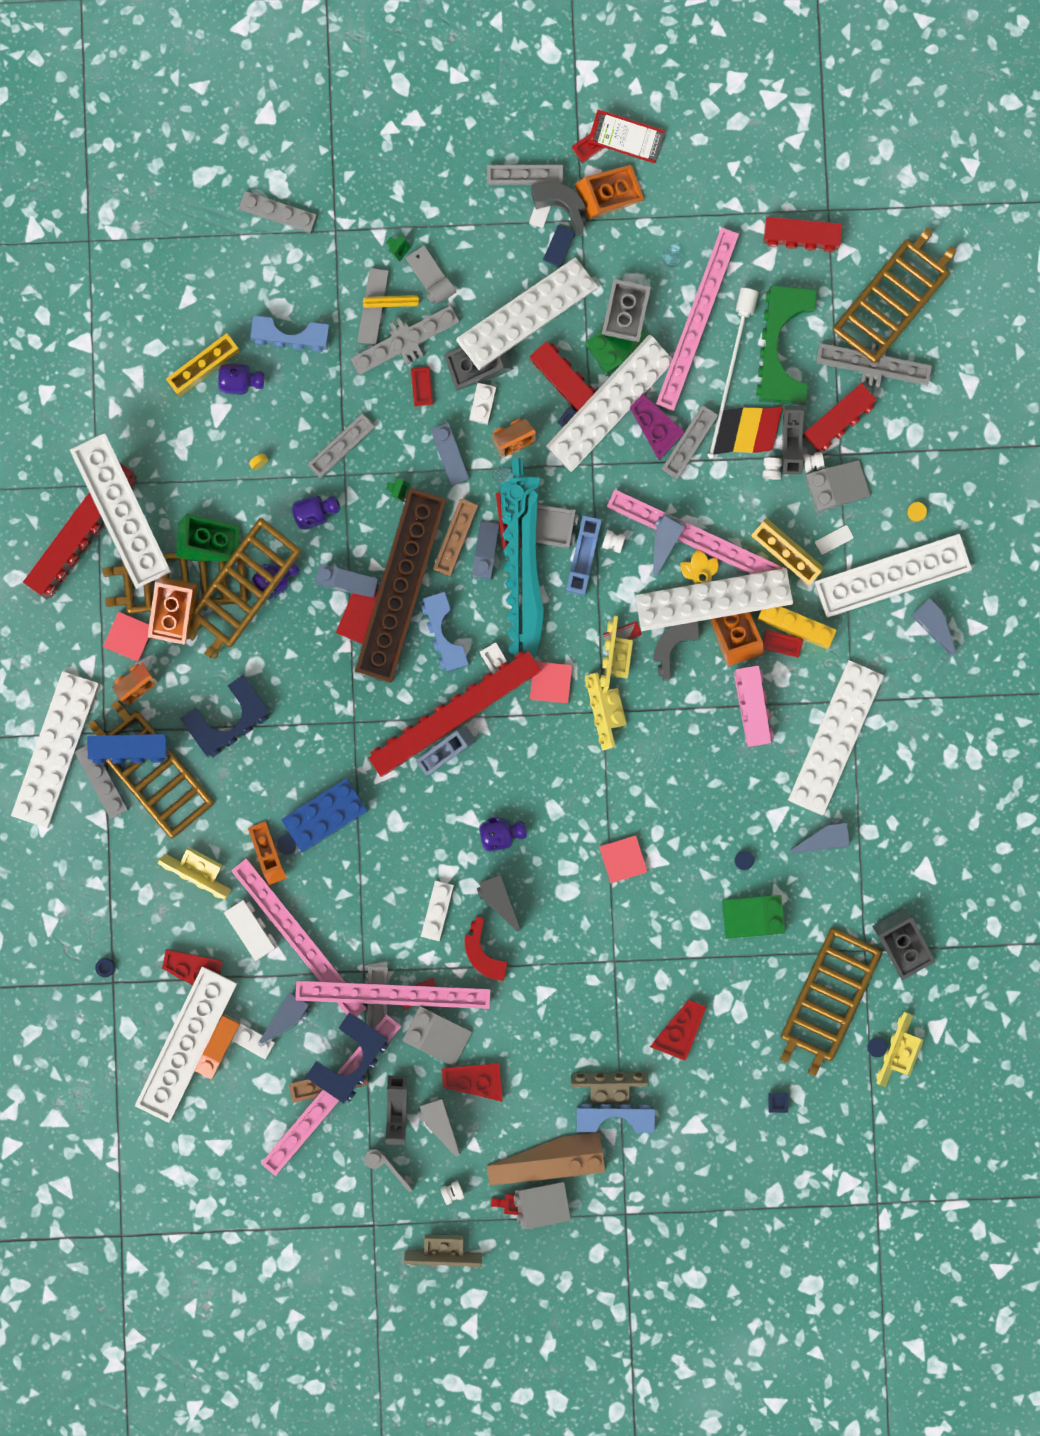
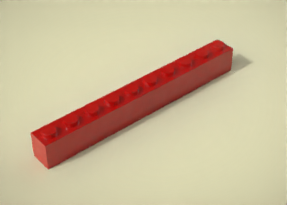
M521 651L514 656L516 660L510 664L508 661L498 667V672L494 674L492 672L482 677L483 681L478 685L473 683L467 687V692L463 695L458 693L450 699L451 703L446 706L444 704L434 709L435 713L430 717L428 714L418 720V725L412 727V725L408 726L402 731L403 735L398 738L393 736L386 741L388 745L382 749L379 746L370 752L371 756L368 759L380 777L393 771L542 672L529 651L526 653Z

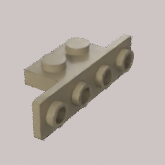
M578 1072L571 1074V1087H590L591 1103H629V1087L649 1086L647 1072Z
M425 1234L424 1251L406 1250L404 1264L413 1266H468L475 1268L482 1266V1253L463 1252L464 1236Z

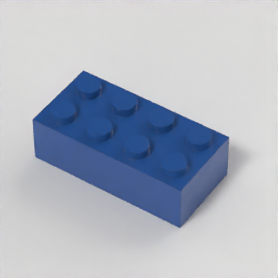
M166 734L87 736L88 759L95 764H106V760H112L114 764H126V760H131L132 763H145V760H151L153 763H164V759H169V736Z
M346 778L281 820L300 851L304 853L368 811Z

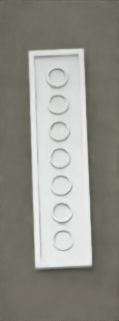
M575 257L459 336L456 341L478 370H481L596 291L598 286Z
M648 335L546 447L567 470L572 472L630 410L634 402L642 394L644 395L669 368L672 358L653 336Z
M102 433L69 449L135 588L137 589L170 573L167 562L106 434Z
M957 534L817 580L814 584L825 616L829 618L969 572L972 568L961 536Z
M787 568L636 595L641 631L793 604Z
M848 660L787 801L821 816L824 815L884 675Z
M62 671L11 816L49 828L99 683Z
M201 968L135 1107L168 1123L171 1122L195 1072V1068L238 983L210 969Z

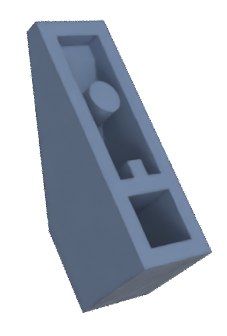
M449 423L431 429L433 440L451 486L469 480Z
M667 513L664 517L659 516L654 525L657 527L654 543V576L658 575L686 525Z
M480 521L472 578L492 579L499 524Z
M319 564L315 583L320 587L375 598L379 579Z
M929 598L911 617L952 657L956 654V650L944 613L941 610L942 606L935 599L932 601Z
M465 726L444 739L417 759L416 762L424 774L428 776L472 746L477 740L468 727Z
M842 820L830 821V825L825 826L790 850L791 853L850 846L847 823H842Z
M289 993L259 1040L258 1046L262 1047L298 1025L300 1020L304 1022L309 1014L307 1010L309 1005L303 1001H296V997Z

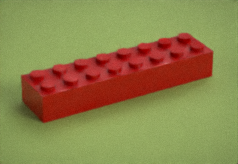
M119 462L131 489H133L137 483V476ZM90 492L23 581L24 584L46 600L55 595L58 590L56 588L57 585L66 580L69 575V569L78 564L80 554L89 549L92 544L90 542L94 535L97 537L103 529L104 521Z

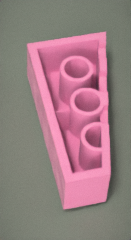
M759 666L736 669L734 678L747 748L770 744L774 736L772 728H769L768 725L770 713L769 709H766L765 706L767 697L765 690L762 688V671H760Z

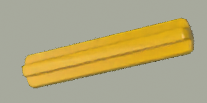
M417 295L363 298V306L365 308L419 305V297Z

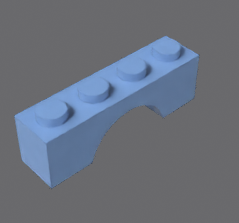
M253 316L250 338L252 342H255V345L266 346V343L273 344L277 348L292 346V349L295 350L311 348L313 352H322L328 348L330 327L329 324L310 322L301 333L287 335L275 327L272 318Z
M587 516L582 517L566 593L585 597L601 519Z
M445 592L424 598V604H421L424 615L428 614L430 622H427L429 632L435 635L436 640H433L436 652L440 651L442 658L439 659L442 670L446 669L447 673L469 666L463 646L449 643L442 634L443 620L451 612Z
M581 1104V1107H577V1132H596L599 1125L605 1119L621 1117L632 1125L635 1133H654L655 1109L650 1108V1105H639V1108H631L630 1104H619V1108H612V1104H600V1108H592V1104Z

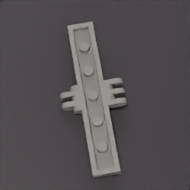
M451 305L408 327L407 323L403 324L400 318L396 319L398 327L395 326L393 321L389 322L392 329L389 331L391 337L350 358L358 376L401 354L406 365L410 364L407 357L409 355L413 362L417 360L414 352H417L420 358L423 357V353L418 346L419 343L459 323Z
M872 342L871 349L867 348L873 354L877 351L875 350L876 342ZM822 343L819 344L816 359L817 364L861 372L860 384L864 385L866 378H869L868 386H872L874 379L876 380L875 387L877 388L880 387L881 377L928 386L932 368L931 365L885 356L886 352L877 363H873L857 350Z

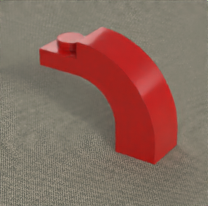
M476 917V921L472 920L470 932H473V936L465 935L464 939L467 957L473 967L484 976L504 981L507 962L491 959L483 952L480 938L484 918Z

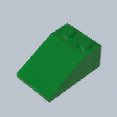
M642 328L640 341L635 342L602 335L601 331L588 339L585 346L607 377L619 368L645 340L647 334Z
M185 514L178 522L176 557L191 561L227 562L239 546L240 526Z
M781 895L722 900L726 939L785 934Z

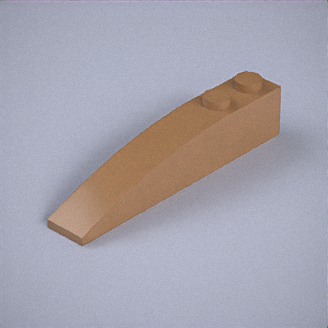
M600 1132L562 1136L487 1166L489 1185L605 1172Z

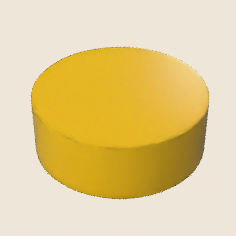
M262 453L252 458L249 465L252 470H257L267 464L269 459Z
M920 502L912 503L907 509L909 519L914 522L922 521L927 514L925 505Z

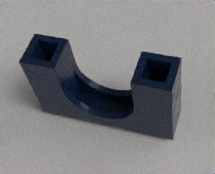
M244 675L227 685L242 709L241 719L233 729L228 731L212 729L197 708L180 718L206 757H216L222 752L221 748L225 745L230 747L238 741V736L241 734L247 735L253 730L252 727L255 724L259 723L261 725L269 719L270 711Z
M351 1012L348 1013L338 1029L353 1038L360 1045L363 1057L359 1068L349 1075H340L319 1061H316L305 1077L343 1104L346 1101H352L356 1095L355 1088L357 1085L362 1086L367 1078L365 1075L369 1068L372 1070L378 1062L376 1057L380 1052L383 1054L389 1046V1043H387L388 1037Z

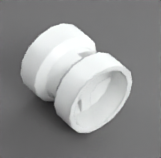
M821 451L815 452L814 455L803 454L805 473H810L815 469L818 471L824 469Z
M764 458L763 465L765 470L763 471L762 478L781 479V472L779 470L783 460L779 458Z
M607 530L602 548L607 550L613 549L614 552L621 553L626 535H616L613 531Z
M458 1180L452 1182L450 1186L440 1187L446 1205L452 1204L456 1199L462 1200L465 1198Z

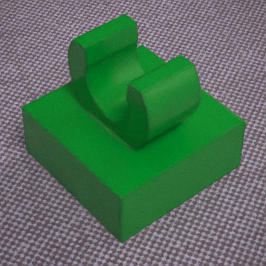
M400 235L396 240L390 237L386 242L390 248L388 251L399 262L411 247L406 239Z
M397 478L395 484L387 483L386 490H389L392 493L391 496L396 500L405 502L410 484L405 480Z

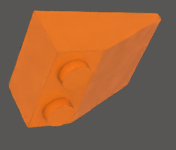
M632 165L587 176L575 184L577 193L586 207L585 214L588 220L644 201Z
M517 419L510 423V427L506 429L501 427L493 431L494 434L491 437L501 459L536 442V432L526 419Z
M160 577L155 582L148 637L186 644L196 603L198 584Z
M750 612L710 619L727 666L764 655L763 641Z
M138 663L129 669L130 673L127 676H120L114 681L115 685L112 686L120 701L127 706H130L159 683L143 663L141 665Z

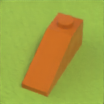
M266 821L249 827L248 830L268 884L271 885L287 879Z
M222 1015L195 1068L196 1072L213 1079L240 1025L239 1022Z

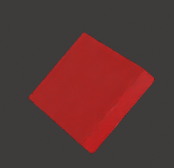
M378 588L375 598L351 594L336 634L363 644Z

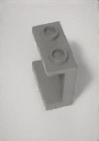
M537 504L536 544L566 549L570 548V544L574 545L576 534L572 533L573 526H577L579 515L575 514L576 509L568 510Z
M554 1182L548 1185L515 1190L513 1199L519 1212L517 1222L522 1229L527 1230L571 1221L564 1182Z

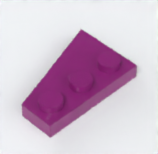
M643 394L630 407L655 455L660 460L685 432Z

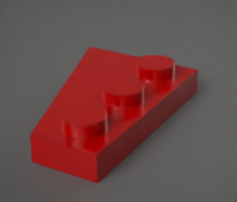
M166 949L162 969L193 985L202 967L221 974L223 960Z
M687 1000L649 1047L686 1061L706 1006Z
M499 1063L441 1068L443 1088L503 1102Z

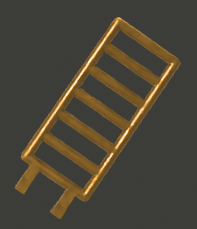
M929 228L924 230L915 243L907 239L901 244L832 328L834 333L873 363H877L950 275V271L945 266L955 256L957 250L950 246L938 262L921 248L932 236L933 232ZM907 249L911 250L940 273L935 282L931 281L901 257ZM895 263L899 264L929 288L923 296H920L890 272ZM884 277L917 302L910 311L877 286ZM872 291L905 316L899 325L865 300ZM860 306L893 331L887 339L883 338L854 315ZM848 320L881 345L875 354L842 329Z
M259 518L195 605L192 618L195 620L190 625L187 639L193 641L203 626L217 637L213 644L204 652L209 658L216 659L224 644L227 647H232L299 557L301 549L266 520ZM261 528L265 529L292 551L286 561L255 537ZM250 543L281 567L275 576L244 552ZM239 558L269 582L263 592L233 568ZM227 574H230L258 597L252 607L221 583ZM216 589L247 613L241 623L210 598ZM205 604L235 628L230 638L199 614Z
M176 552L164 553L163 556L167 565L170 560H180L181 581L189 582L187 559L176 557ZM239 558L237 561L238 572L246 578L245 562ZM123 561L122 567L103 568L104 577L123 575L125 597L105 598L107 607L126 605V611L129 614L151 612L153 602L151 582L143 585L145 605L134 606L132 582ZM199 561L202 595L209 587L207 561ZM218 562L219 572L226 562ZM169 573L166 574V575H164V576H162V577H164V578H169V579H170ZM226 576L221 583H223L228 588V580ZM239 583L240 596L238 597L244 602H248V589ZM222 592L221 598H212L218 605L235 604Z
M117 700L111 705L124 721L107 735H119L136 720L143 727V730L137 735L158 734L139 711L129 715ZM94 720L88 724V727L96 736L106 735ZM170 748L169 759H166L164 763L160 764L136 785L128 776L144 763H132L125 770H122L118 764L112 763V760H106L107 764L171 839L175 838L214 805L213 799ZM173 764L180 774L147 800L141 790ZM186 779L193 788L163 813L159 814L153 805ZM198 793L205 803L172 829L165 820Z
M830 928L781 1033V1038L787 1041V1045L779 1060L788 1063L796 1045L816 1055L807 1072L813 1076L817 1075L823 1059L833 1061L882 955L881 949L837 928ZM836 936L873 954L869 965L830 947L834 937ZM829 954L864 971L865 974L861 982L823 965L822 963L826 955ZM820 971L857 989L853 1000L814 982L818 972ZM810 989L848 1006L845 1017L807 1000ZM802 1006L841 1024L837 1034L835 1035L798 1017ZM794 1024L832 1041L829 1052L790 1035Z

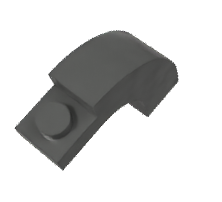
M542 182L531 185L530 193L536 210L548 206H556L563 209L570 217L575 235L583 234L584 227L586 226L583 216L585 215L586 207L574 190L556 182Z
M785 405L782 426L783 474H802L804 406Z
M698 621L671 626L660 637L655 647L653 662H661V665H658V676H662V681H669L671 679V650L681 642L699 640Z
M388 1075L385 1144L405 1145L407 1076Z

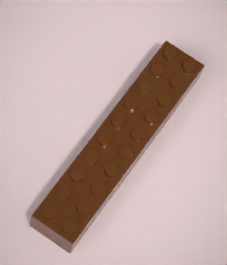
M409 488L354 673L386 683H392L446 502L445 498Z

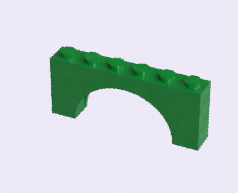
M771 286L770 291H766L765 302H768V310H764L763 321H767L766 328L762 329V340H765V344L760 349V358L763 359V365L759 366L758 377H761V385L757 384L756 390L759 402L805 406L808 384L793 379L783 369L778 358L777 341L781 329L790 319L802 313L814 312L817 290Z

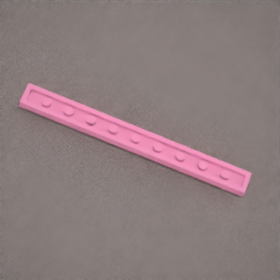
M721 227L658 397L657 406L674 411L738 239V233Z
M614 490L607 505V508L654 530H657V527L654 525L659 516L664 517L666 514L617 490ZM674 517L686 524L677 540L749 574L784 568Z
M247 859L231 870L320 982L346 983ZM337 1002L346 1015L351 1012L355 1016H359L367 1009L363 1003Z
M296 981V1001L489 1009L490 989Z
M387 1014L375 1027L377 1031L389 1038L387 1043L401 1028ZM360 1046L337 1074L349 1075L359 1068L363 1057ZM322 1090L261 1164L276 1176L339 1100Z

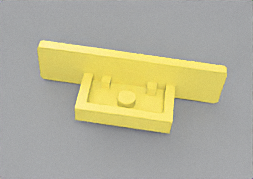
M614 616L607 626V632H610V636L605 642V650L608 651L607 657L603 658L602 668H605V674L601 675L600 686L603 687L602 693H606L609 689L610 676L627 679L629 674L633 640L616 638L618 616Z
M593 673L585 676L586 687L594 713V723L597 727L599 743L602 750H607L615 747L611 729L623 727L627 724L618 688L609 689L606 693H602L598 673Z
M190 847L186 850L181 862L167 854H164L158 861V864L165 870L172 871L182 879L193 882L197 887L213 893L217 898L225 900L231 893L230 888L215 881L223 865Z
M904 1012L898 1019V1028L896 1033L892 1035L891 1047L886 1052L884 1065L877 1074L878 1085L887 1086L892 1070L908 1076L911 1075L924 1040L907 1034L913 1015Z

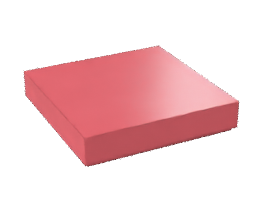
M118 612L103 647L139 662L150 638L148 637L149 625Z
M535 661L542 672L532 678L530 700L568 704L572 665Z
M636 836L599 847L610 883L647 873Z

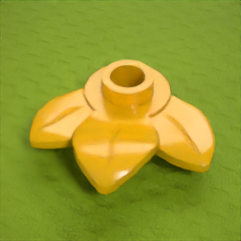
M700 550L694 552L691 562L680 563L682 574L685 578L693 580L694 584L711 582L712 576L718 571L719 567L717 558L708 560L705 553ZM699 575H705L706 580L700 581Z

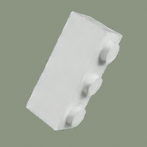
M242 900L225 911L224 914L254 960L258 961L276 949L274 946L276 941L271 934H266L264 930L266 926L260 917L257 919L253 914L256 910L250 901L246 903L245 900Z

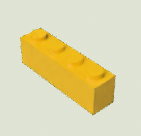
M226 333L167 377L166 380L180 398L219 369L221 365L239 354V348Z
M768 518L751 535L808 585L824 569L818 561Z
M781 606L761 610L757 621L826 650L830 647L836 630Z

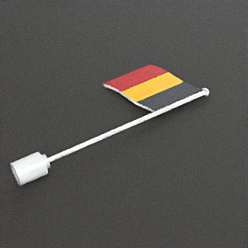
M740 288L735 311L741 316V322L710 454H707L709 458H714L717 454L730 452L761 453L773 450L783 405L774 408L724 410L745 318H749L755 312L759 292L753 289Z

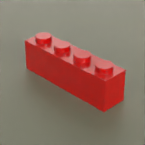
M766 217L763 243L769 247L786 245V248L789 249L805 247V250L815 251L817 248L824 249V252L833 253L840 248L842 224Z
M546 341L529 356V360L573 409L578 412L596 391L591 385L588 387L583 382L585 379L578 371L575 373L570 368L572 364L565 357L562 359L559 356L557 347L553 343L549 344Z
M861 383L804 432L803 437L817 452L821 449L826 451L832 445L831 441L835 437L841 438L847 432L845 429L849 425L853 427L861 420L859 416L864 412L868 414L875 408L873 404L876 402V398Z

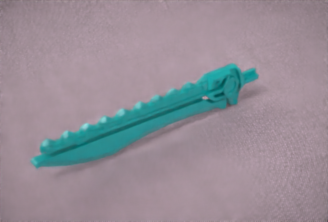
M523 458L512 459L513 478L500 484L503 516L501 519L503 523L508 525L502 535L505 540L509 541L503 552L505 556L510 558L504 568L506 573H510V577L505 585L507 589L511 590L506 602L512 606L507 618L513 622V625L507 633L509 637L514 639L508 649L510 654L512 653L515 656L520 653V642H523V651L525 653L529 651L535 660L541 640L544 616L536 562V523L539 494L535 489L539 487L541 479L539 477H524ZM529 495L530 497H529V501H528V512H527L526 515L522 518V632H523V634H520V624H519V519H520L521 516L526 512L527 496Z

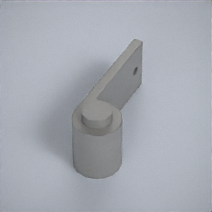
M422 246L405 258L428 292L426 297L431 304L435 303L438 305L456 293L453 285L444 276L425 246Z
M372 1148L365 1154L364 1161L366 1166L371 1169H377L385 1163L408 1192L413 1191L410 1184H414V1182L408 1175L403 1177L380 1149Z

